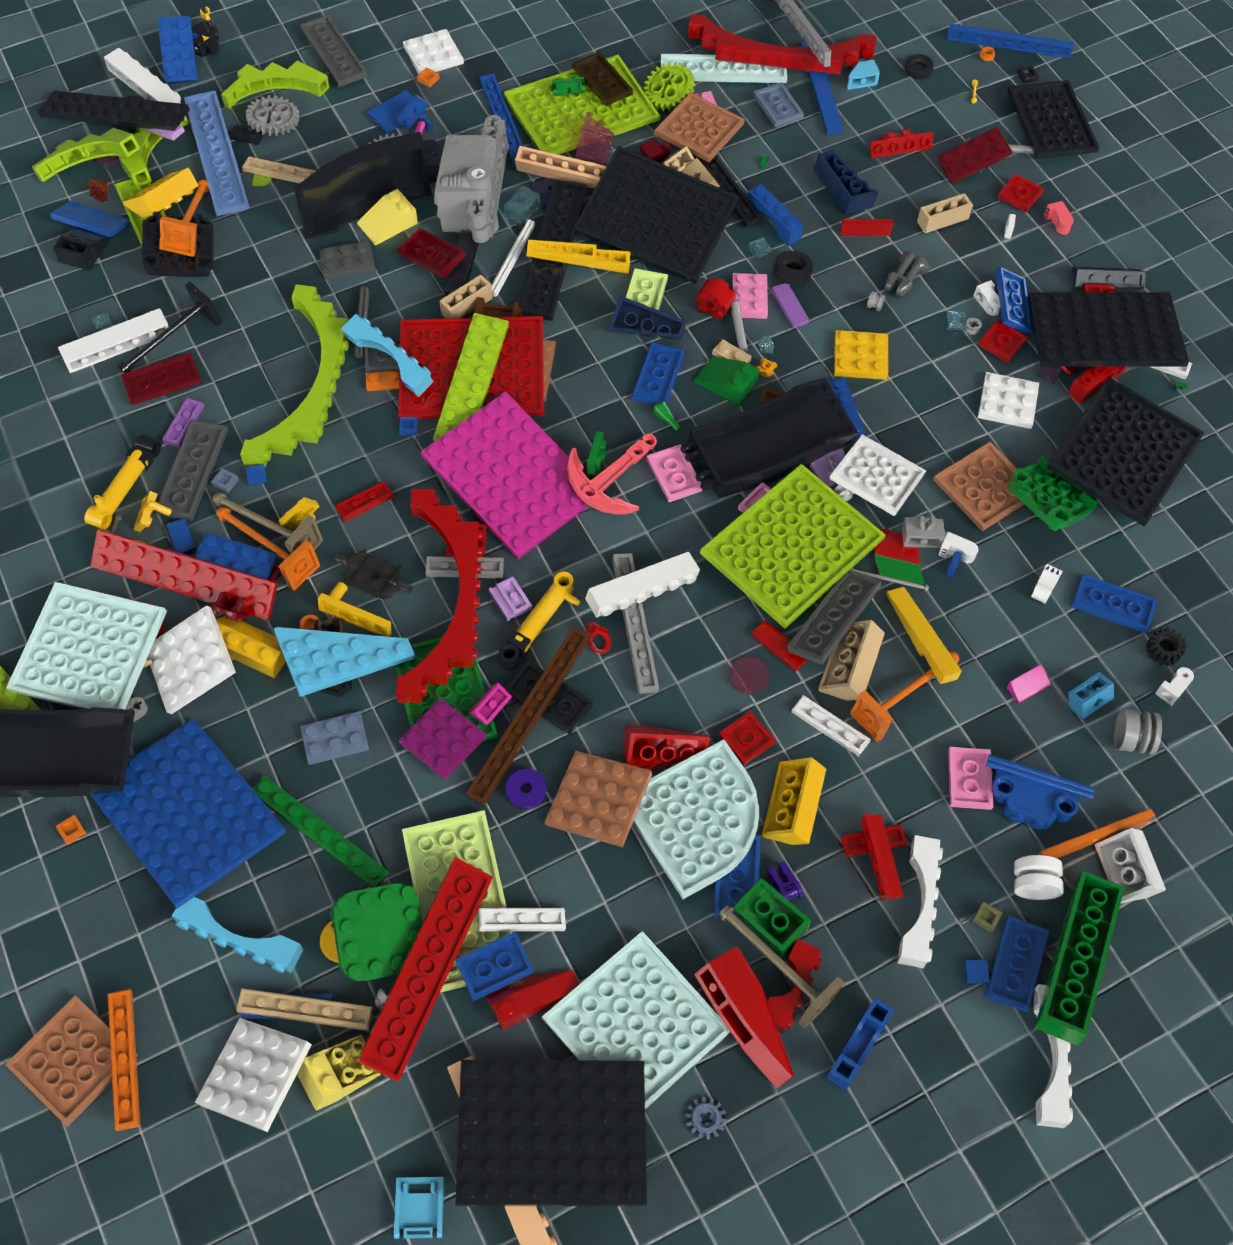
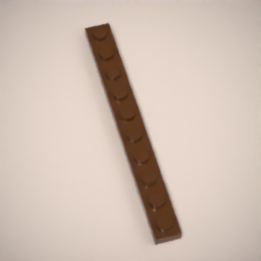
M572 627L468 789L466 795L469 798L485 806L591 639L590 635Z

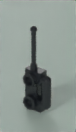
M244 124L234 126L232 131H227L232 140L259 145L263 138L262 131L257 133L256 129H251V126Z

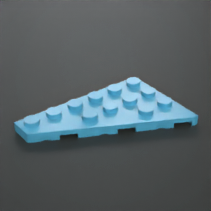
M283 627L274 628V633L300 697L415 659V654L408 638Z

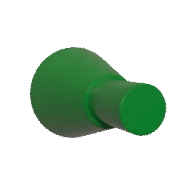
M657 403L653 407L654 411L652 414L669 424L675 432L680 430L681 426L674 420L667 403Z

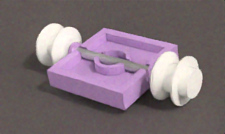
M843 449L830 452L809 464L813 474L831 489L835 488L834 492L845 501L852 499L853 492L829 479L832 472L846 456Z

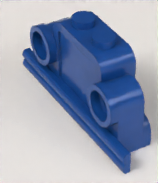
M990 754L988 755L986 767L995 769L992 782L993 800L998 803H1004L1003 814L1013 822L1026 823L1039 830L1048 829L1055 820L1065 823L1077 813L1079 809V796L1088 799L1093 798L1095 787Z

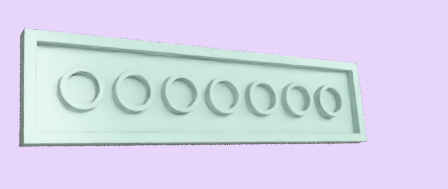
M661 54V68L662 64L665 67L668 66V62L671 63V66L675 62L678 66L682 63L683 67L687 66L688 70H691L695 81L787 83V68L715 60L716 55Z

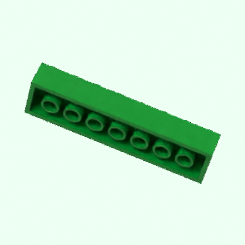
M1082 871L1076 880L1035 1029L1076 1046H1079L1087 1036L1124 886L1086 871Z

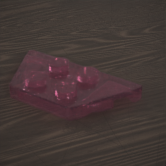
M586 111L574 159L607 166L614 133L606 129L600 121L597 122L590 116L591 114Z

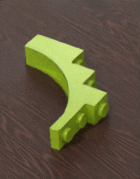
M298 60L288 69L272 62L263 71L246 64L237 73L238 79L221 96L224 107L230 109L240 99L265 90L297 89L320 97L330 87L327 75Z
M186 116L180 123V126L189 124ZM137 128L138 133L133 135L141 149L128 158L118 156L123 169L136 188L152 182L147 170L148 157L156 144L164 138L141 128Z
M112 128L101 136L89 134L79 142L68 139L57 146L56 151L33 165L32 168L39 180L44 182L56 173L78 163L104 156H123L128 158L141 148L133 134Z

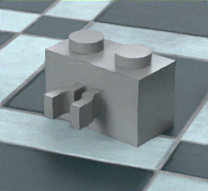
M920 516V518L905 517L902 526L903 547L941 548L945 539L943 519H936L934 516H931V518H924V516Z

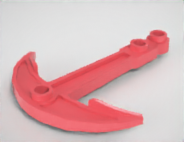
M652 434L644 435L642 440H638L622 457L592 480H589L582 472L584 467L578 458L577 450L572 448L568 458L567 470L569 481L576 494L586 504L601 512L622 515L639 511V506L627 503L618 497H615L613 500L604 494L603 491L632 464H636L649 450H652L657 440Z

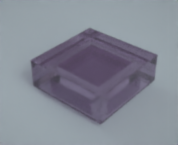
M1042 367L1038 377L1054 384L1062 368Z

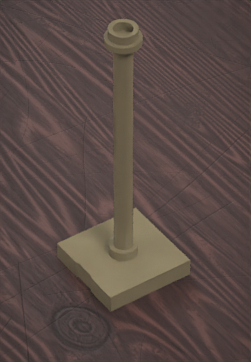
M216 493L213 496V503L216 506L221 507L224 505L288 537L285 545L290 554L305 540L312 544L314 551L323 541L315 519L309 515L293 532L226 499L224 493Z
M727 905L719 913L723 922L728 920L811 999V1004L798 1022L805 1029L833 1001L845 982L837 977L822 993L816 992L733 914L734 909Z

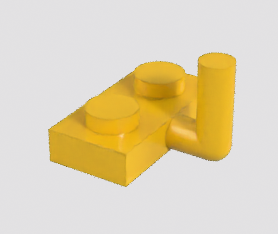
M150 491L143 498L133 530L141 532L145 527L148 528L152 522L150 515L154 510L169 516L172 509L156 502L157 494Z
M303 497L278 521L281 526L295 530L307 515L314 519L316 518L314 512L319 508L317 501Z

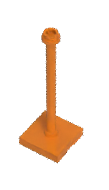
M207 180L198 181V190L183 220L165 216L161 217L159 249L191 257L195 256L197 224L191 223L190 220L203 194L209 191Z
M220 507L217 510L216 516L219 520L228 521L284 559L279 568L288 588L292 591H295L321 566L309 541L305 540L293 553L289 554L231 515L230 509Z
M954 651L949 652L955 662L958 663V654ZM932 669L928 670L881 705L864 690L859 693L850 715L876 742H879L883 739L893 720L886 710L930 680L935 674Z

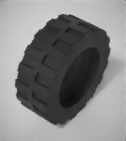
M784 251L776 258L774 274L777 279L786 284H805L811 278L813 269L812 259L802 252ZM786 266H796L801 270H793Z

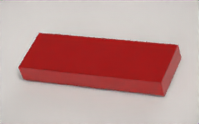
M842 219L840 235L891 236L893 219Z
M385 481L334 506L343 522H346L394 498Z
M766 620L752 632V636L795 672L808 661V659L788 652L787 646L791 641Z
M902 824L885 827L891 849L907 846ZM863 832L841 835L840 839L845 857L868 854Z

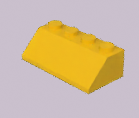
M189 167L167 174L123 201V204L144 218L154 215L153 212H158L161 209L164 211L170 208L172 202L177 203L183 200V195L188 196L194 193L193 189L199 185Z
M226 616L216 619L230 658L275 679L286 663L276 636L241 620H238V622L227 619Z
M812 757L779 762L762 837L790 845L809 844L826 773L825 767Z

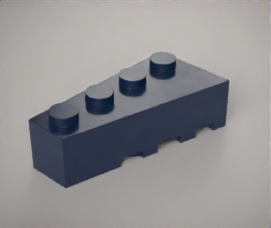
M833 150L819 153L814 170L844 214L872 208L878 191L869 188V183L857 177V172L854 169H849L846 166L847 163Z
M621 296L608 330L609 332L681 340L687 326V321Z

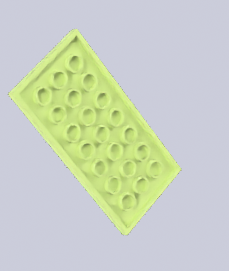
M485 810L402 829L413 888L420 903L422 921H424L455 857L493 876L479 908H507ZM477 911L456 959L507 936L512 931H479ZM455 961L440 993L466 986Z

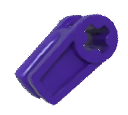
M785 861L779 863V871L786 883L782 882L777 874L778 871L773 866L767 868L766 873L773 887L788 901L804 896L800 883L794 877Z

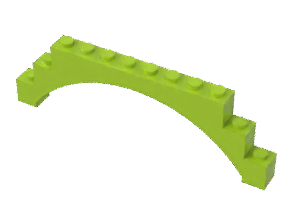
M296 284L291 297L294 309L300 310L315 328L321 342V362L316 380L307 397L288 418L262 435L251 440L245 439L240 453L244 465L264 464L266 468L267 461L271 459V453L292 456L293 450L297 448L298 441L318 444L319 437L323 435V424L327 422L328 418L327 410L331 408L332 394L336 392V380L340 378V367L344 365V354L349 348V339L341 330L349 319L337 318L333 303L320 301V295L317 293L316 287Z

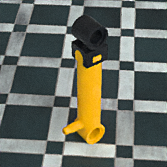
M145 435L138 437L135 446L133 445L126 454L127 461L101 497L99 495L94 496L96 505L89 507L85 514L84 520L87 524L103 530L109 527L113 513L143 470L148 471L154 462L152 458L159 455L161 451V442Z
M559 572L555 575L553 584L517 631L513 630L506 639V644L500 647L499 659L504 669L512 670L519 665V656L521 658L526 656L531 649L532 642L564 600L576 606L580 605L581 601L571 595L573 593V577L570 573ZM508 655L513 656L512 658H505Z

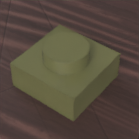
M983 902L972 922L992 933L1002 912Z

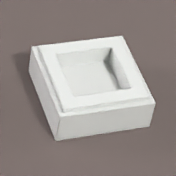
M1014 214L1008 216L1004 238H1011L1016 218Z

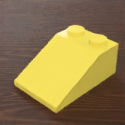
M398 189L384 195L357 222V225L374 245L418 224L416 209Z

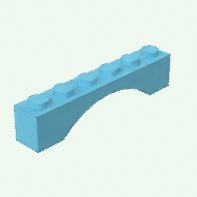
M355 314L341 328L345 336L358 347L375 348L392 356L398 363L401 380L409 390L419 397L433 383L430 377L431 372L425 366L421 368L418 365L419 362L411 356L409 358L402 347L399 346L397 348L391 338L382 336L383 333L376 326L374 328L371 327V323L365 317L360 318Z
M196 897L175 909L172 917L177 922L175 925L186 931L190 928L195 931L197 936L203 939L210 937L214 939V943L225 948L228 945L233 948L235 953L241 956L248 954L252 956V960L264 965L266 962L272 965L271 968L279 973L284 971L291 973L303 952L300 943L282 935L255 939L231 933L214 920L206 903Z

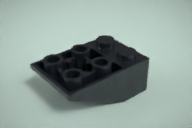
M76 227L61 235L53 249L59 262L90 271L112 237Z

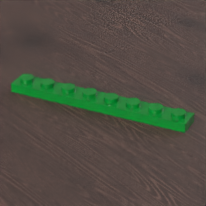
M265 775L252 787L264 804L370 887H379L390 875L388 870Z

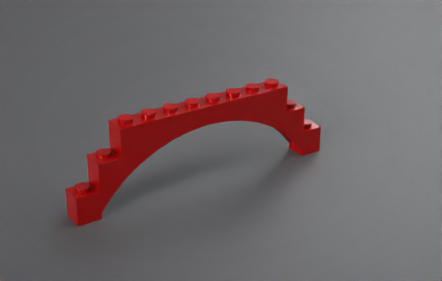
M691 14L688 38L702 39V49L716 50L715 60L841 74L842 65L856 67L858 58L873 59L876 46V35L861 34L859 37L846 42L827 45L831 50L830 66L824 67L818 61L816 55L812 53L810 47L777 46L752 41L720 28L707 19L705 15Z
M412 489V515L419 516L441 536L451 551L459 572L460 589L458 603L447 632L439 644L415 668L405 675L397 677L396 695L398 703H423V696L427 695V685H448V678H452V667H473V660H477V648H474V642H478V630H475V625H479V613H476V608H480V596H477V591L481 590V580L478 579V574H481L482 566L478 560L479 557H482V546H479V541H483V529H479V522H461V513L457 512V506L439 505V497H436L435 489Z

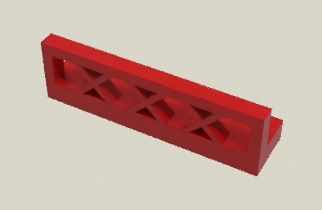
M871 813L864 814L860 819L881 902L902 898L903 892L882 814L871 816Z

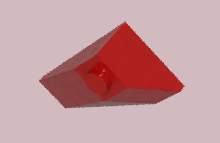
M626 724L623 740L624 764L650 771L661 766L668 767L670 764L684 761L707 749L710 736L646 725Z
M566 970L524 977L486 995V998L502 1031L560 1002L580 984L573 971Z

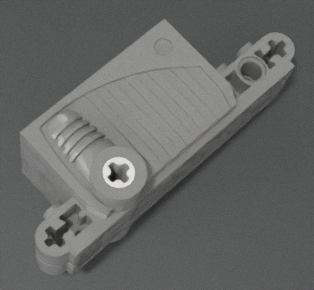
M490 115L485 119L484 127H481V135H446L435 187L434 204L438 207L437 218H440L442 231H471L473 240L477 243L486 242L489 237H493V234L499 228L497 211L509 146L507 135H503L506 134L505 120H501V117L498 115Z

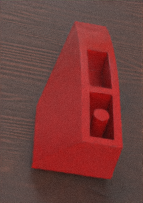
M738 947L708 962L694 975L716 1012L746 1054L776 1088L780 1087L791 1079L794 1073L761 983Z

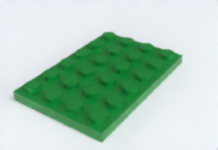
M443 637L411 645L415 659L395 665L397 677L405 675L420 664L434 650ZM473 660V667H452V678H448V685H427V695L423 696V703H404L410 727L442 698L486 733V738L483 741L498 738L493 719L485 726L468 713L486 693L477 661Z

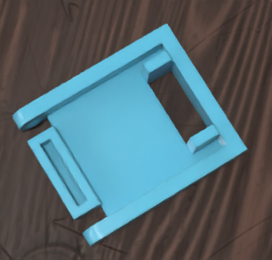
M444 1177L396 1178L394 1239L400 1238V1229H404V1239L433 1238V1229L437 1228V1238L443 1237ZM409 1184H431V1193H409Z

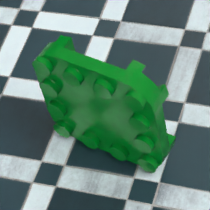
M1047 455L1041 456L1038 462L1024 469L1019 467L1010 479L1007 489L1014 493L1037 517L1048 524L1051 530L1057 531L1058 529L1067 528L1089 516L1099 502L1096 500V497L1047 469L1046 465L1050 459H1048Z
M390 884L357 890L341 895L334 902L330 910V919L332 918L339 971L354 981H368L399 973L423 923L419 899L413 887L405 884Z

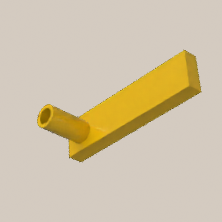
M338 582L329 596L321 593L318 597L319 611L336 618L345 619L346 622L379 636L389 637L391 635V621L340 601L348 590L344 583Z

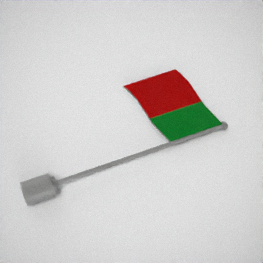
M878 528L886 535L874 548L875 562L879 575L850 569L869 577L924 589V592L929 589V586L924 583L920 569L919 548L903 547L902 533Z

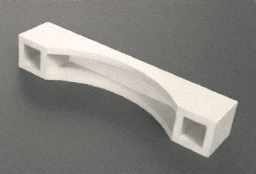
M915 835L911 842L909 863L913 867L920 883L922 893L921 909L917 922L900 941L897 961L899 964L924 968L926 963L931 961L932 949H929V942L933 941L934 928H931L932 920H935L937 908H934L933 905L939 893V888L935 886L936 880H939L941 874L938 860L941 861L943 848H940V840Z
M1038 984L1034 990L1033 1009L1037 1017L1046 985ZM1047 1034L1052 1050V1072L1043 1094L1036 1101V1125L1065 1128L1073 1119V1110L1069 1107V1098L1072 1096V1086L1068 1081V1075L1071 1074V1062L1068 1061L1070 1043Z

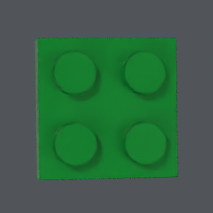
M596 432L588 457L587 476L590 480L601 473V462H605L607 441L604 440L603 432Z

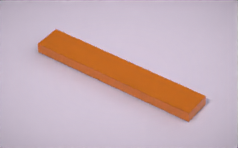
M1147 809L1044 849L1038 855L1060 858L1130 828L1134 829L1145 825L1152 820L1155 814L1152 809Z
M131 989L108 993L114 1124L116 1131L141 1126L133 994Z

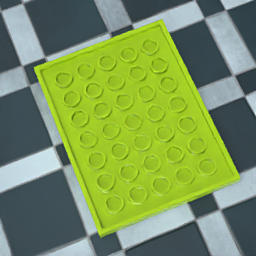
M619 55L606 58V60L631 86L633 95L608 106L603 104L585 82L583 83L585 91L582 94L571 95L570 89H567L568 95H553L552 80L557 78L570 79L571 77L579 76L574 69L504 92V98L536 149L557 155L660 121V114Z
M801 464L701 548L700 554L783 628H786L875 548L886 535Z

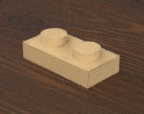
M723 339L712 352V355L715 357L745 361L747 363L752 358L751 355Z

